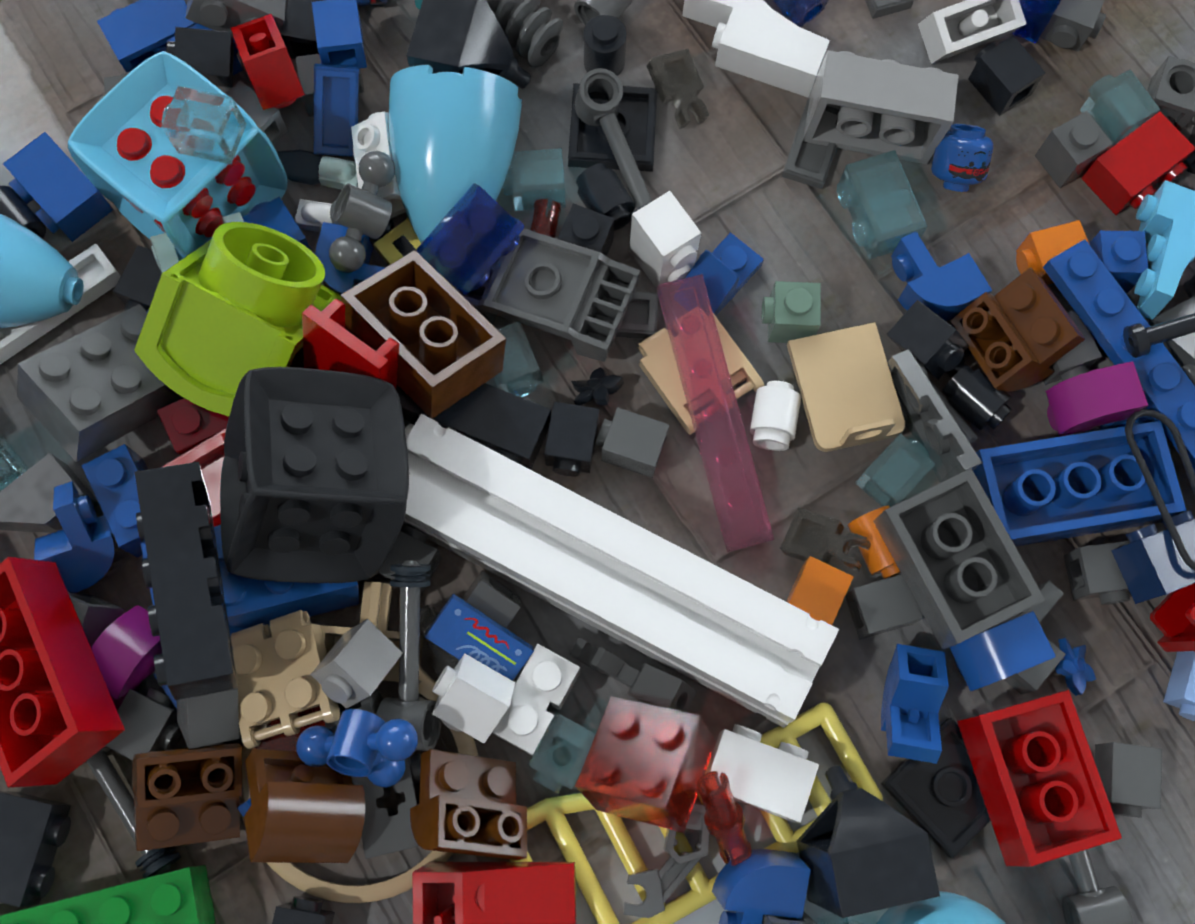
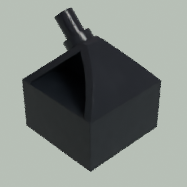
M486 0L422 1L406 55L409 67L430 65L433 68L432 74L446 71L463 74L464 67H469L503 77L521 89L529 84L531 75L518 66V60L513 57V50Z
M842 766L830 767L826 771L825 776L832 789L830 794L832 802L797 840L799 857L811 869L807 888V900L841 918L939 897L940 893L928 833L880 799L859 788L856 783L850 782Z

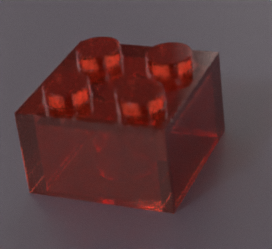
M611 697L575 787L598 811L684 833L716 740L699 715Z

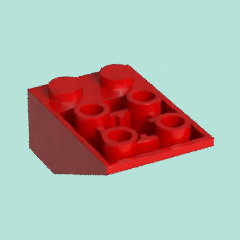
M428 862L412 872L413 924H576L575 862Z

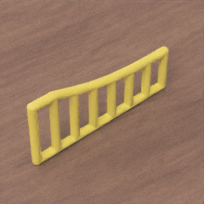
M826 702L819 703L796 716L795 720L785 728L778 726L762 734L760 742L774 748H779L781 742L801 748L796 738L821 725L851 780L859 788L864 789L883 801L879 788L830 704ZM711 758L643 781L600 790L545 798L527 808V831L546 821L566 862H575V880L598 924L620 923L564 814L595 810L627 873L633 874L648 869L615 806L645 800L665 838L670 806L664 794L692 786L701 804L711 806L710 821L728 855L733 859L737 855L748 851L719 795L701 788ZM816 775L808 800L816 815L819 816L831 803V800ZM760 810L776 842L764 849L798 853L797 840L815 820L793 832L786 819ZM677 827L675 839L678 843L673 849L678 855L681 852L693 851L682 828ZM528 851L527 857L524 859H510L511 862H533ZM698 861L685 877L691 887L690 891L667 904L664 903V911L651 918L642 917L631 924H673L716 900L712 889L718 875L708 879ZM634 885L643 902L645 899L644 888L641 885Z

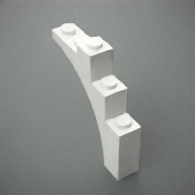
M684 0L683 17L717 28L712 42V47L718 49L716 67L809 98L830 40L797 26L773 10L764 0Z

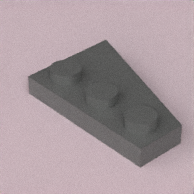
M909 349L893 355L888 362L897 396L939 482H944L970 468L974 471L982 462L930 383L924 365L914 358Z

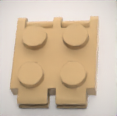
M698 307L671 323V329L677 336L674 339L663 328L638 344V349L644 357L640 360V368L689 435L698 430V424L716 412L721 411L725 413L731 409L730 403L753 389L756 392L759 387L764 386V382L715 314L713 313L706 318ZM745 380L747 381L745 384L735 389L738 386V384L742 383ZM732 391L728 395H724L726 392ZM712 401L714 402V404L698 413L704 406L708 405Z
M299 610L270 620V627L268 624L263 625L261 623L231 634L238 682L239 728L242 742L247 749L258 747L261 744V740L284 733L286 736H292L300 732V727L322 720L329 724L340 719L338 703L331 700L323 692L321 684L310 675L327 655L321 625L312 624L307 611ZM320 705V711L298 717V712ZM280 718V724L259 730L258 725Z

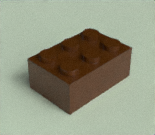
M416 250L341 294V302L345 304V329L375 351L389 338H393L400 344L397 385L431 419L503 371L506 338Z

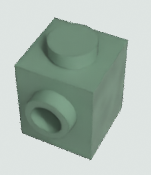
M775 281L770 297H763L761 320L762 324H768V342L788 343L790 340L817 334L821 326V283Z

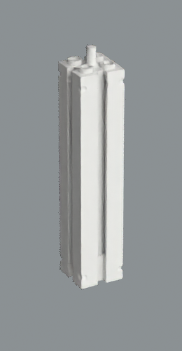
M423 414L420 415L415 425L409 424L405 428L409 464V490L403 524L417 529L425 534L429 540L752 712L765 716L767 720L782 728H785L795 720L813 684L816 673L823 664L839 631L838 628L822 620L812 619L809 613L449 427H441L437 421Z

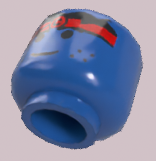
M953 124L940 144L935 148L931 170L934 176L944 181L943 187L945 189L966 192L969 191L970 185L979 184L986 180L993 153V142L989 137L985 136L986 130L984 128L967 124Z

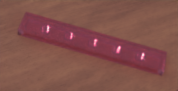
M703 275L659 284L656 288L726 550L731 552L774 540Z

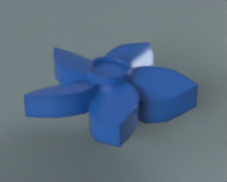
M1066 638L1058 639L1060 650L1066 655L1063 657L1064 660H1061L1055 667V671L1057 674L1066 676L1067 687L1075 696L1082 695L1086 688V682L1096 680L1093 669L1084 660L1086 645L1077 646L1072 649Z

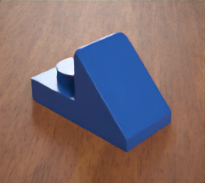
M730 232L712 253L705 250L700 255L673 296V300L687 312L698 307L706 318L713 313L716 316L758 271L764 259Z

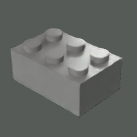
M827 50L808 98L809 105L802 142L828 146L829 142L836 143V148L927 165L935 152V148L940 144L954 121L959 75L943 72L933 67L920 68L904 65L891 59L877 60L857 56L848 51L834 52ZM826 106L839 109L838 115L827 112L825 110Z

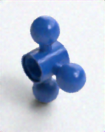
M347 709L341 714L335 735L327 727L311 726L300 734L296 750L299 758L309 766L318 767L327 764L330 768L341 774L352 777H368L376 786L390 787L402 779L406 767L405 759L415 752L418 745V734L414 726L406 720L392 719L385 723L382 718L371 712L360 709Z

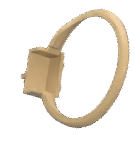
M364 582L360 623L368 619L399 649L400 632L387 631L392 586L381 582ZM321 625L327 654L342 635L352 628ZM420 635L419 680L421 683L419 684V693L428 700L437 701L438 695L432 692L436 681L421 666L424 636ZM399 659L382 681L399 682ZM270 722L258 725L259 730L267 728ZM450 729L459 754L478 756L473 737L464 732ZM243 744L242 796H240V805L250 798L245 760L252 749H258L259 746L247 749ZM431 851L421 862L406 872L385 881L364 885H345L322 880L306 873L293 863L267 864L285 881L312 896L341 903H366L391 898L412 889V872L428 862H446L453 853Z

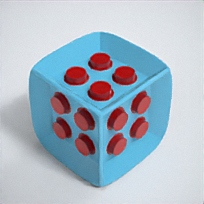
M164 51L149 57L127 74L82 118L68 140V149L72 158L93 186L105 198L113 202L122 215L147 238L150 239L152 236L166 233L175 247L179 261L212 239L216 228L223 224L222 217L238 212L243 217L249 214L250 210L261 202H270L279 196L282 199L288 185L285 169L272 142L252 118L235 101L202 74L178 57Z

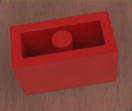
M272 13L231 28L242 62L263 110L272 107L276 109L287 107L293 104L296 98L305 95Z
M1159 111L1098 157L1081 179L1115 215H1118L1129 205L1136 210L1147 194L1153 196L1156 193L1153 187L1159 182H1164L1165 180L1173 182L1188 169L1183 162L1192 154L1195 147Z

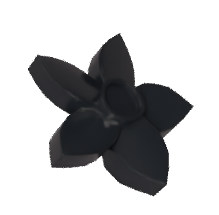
M600 367L591 373L588 381H571L574 389L580 393L574 399V404L580 406L594 398L597 405H608L609 395L616 393L624 384L623 378L616 375L606 376L604 370Z

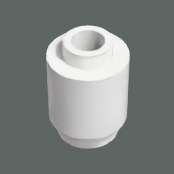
M769 381L767 386L757 389L750 433L754 435L753 444L766 450L784 451L789 449L790 441L795 439L801 394L794 391L792 384L784 381Z

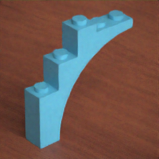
M1166 180L1153 196L1147 194L1144 197L1136 214V219L1141 221L1139 231H1145L1149 263L1148 269L1146 268L1139 277L1134 293L1140 296L1137 309L1144 318L1153 320L1174 297L1184 269L1195 259V191Z

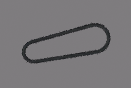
M1142 409L1141 411L1134 412L1127 419L1125 426L1126 439L1180 556L1185 564L1195 571V562L1189 556L1134 439L1132 431L1134 422L1140 417L1148 416L1160 420L1168 427L1175 440L1194 495L1195 472L1180 432L1175 424L1164 414L1155 410Z

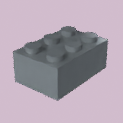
M140 304L18 363L17 397L76 462L159 416L157 410L184 398L159 380L134 351L147 316V311Z
M972 468L886 509L873 520L942 650L957 645L1045 601L1044 596Z

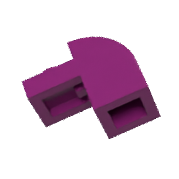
M1133 361L1077 375L1045 391L1049 404L1047 408L1048 420L1053 430L1058 432L1059 437L1086 433L1095 426L1126 420L1134 412L1141 411L1148 406Z
M136 605L111 623L91 647L117 711L129 690L138 691L141 682L155 672L154 655L162 654L160 636H152L148 611L139 605Z

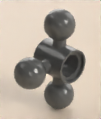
M371 151L360 160L359 175L364 181L362 189L349 183L346 184L330 208L332 223L348 228L346 235L337 238L329 249L330 262L341 272H354L364 264L366 252L363 244L360 242L362 235L375 240L378 239L385 231L390 220L392 203L376 195L379 188L388 185L394 178L395 165L391 157L381 151Z

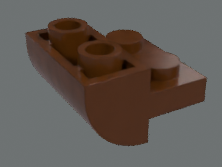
M1031 267L995 296L985 292L951 319L956 330L969 345V350L994 388L999 391H1017L1040 382L1055 372L1051 367L1052 364L1085 340L1040 274Z
M239 743L133 755L132 790L134 794L135 846L137 851L240 838V812L237 807L240 806V796H242V747Z
M252 749L245 760L252 805L244 815L250 862L348 863L359 845L365 819L364 786L353 785L351 776L341 774L330 768L327 764L318 767L305 764L299 758L297 751Z
M434 749L421 754L420 803L410 808V822L415 841L422 849L520 860L527 857V806L516 805V762Z

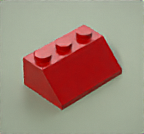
M1069 690L957 721L1006 866L1032 867L1122 839Z

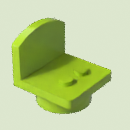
M225 223L216 228L211 240L162 273L134 351L146 367L174 392L200 407L230 416L238 385L249 370L264 367H290L295 354L303 347L302 312L310 305L322 311L334 299L337 298L341 301V296L322 285L325 278L323 264L310 249L297 240L272 228L254 223Z

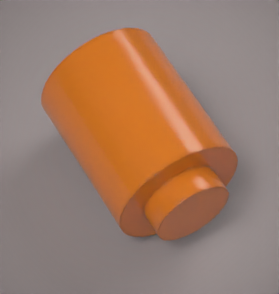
M890 505L868 512L847 525L871 575L881 573L884 579L901 574L873 522L883 511L890 508Z

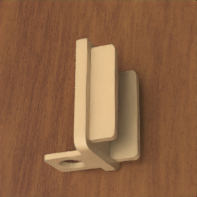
M876 322L788 341L787 348L813 441L818 450L829 452L893 438L903 431L905 420Z

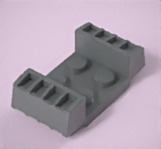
M485 222L455 289L492 325L497 316L569 339L573 343L576 354L605 362L638 285L641 271L611 260L598 251L520 227L508 228Z

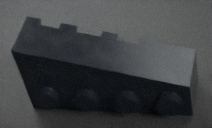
M192 462L136 471L134 473L140 505V512L136 513V521L140 541L145 542L148 557L142 559V569L146 588L153 589L155 605L148 606V617L152 636H160L162 654L154 655L159 686L167 685L174 700L238 688L212 509L200 463Z

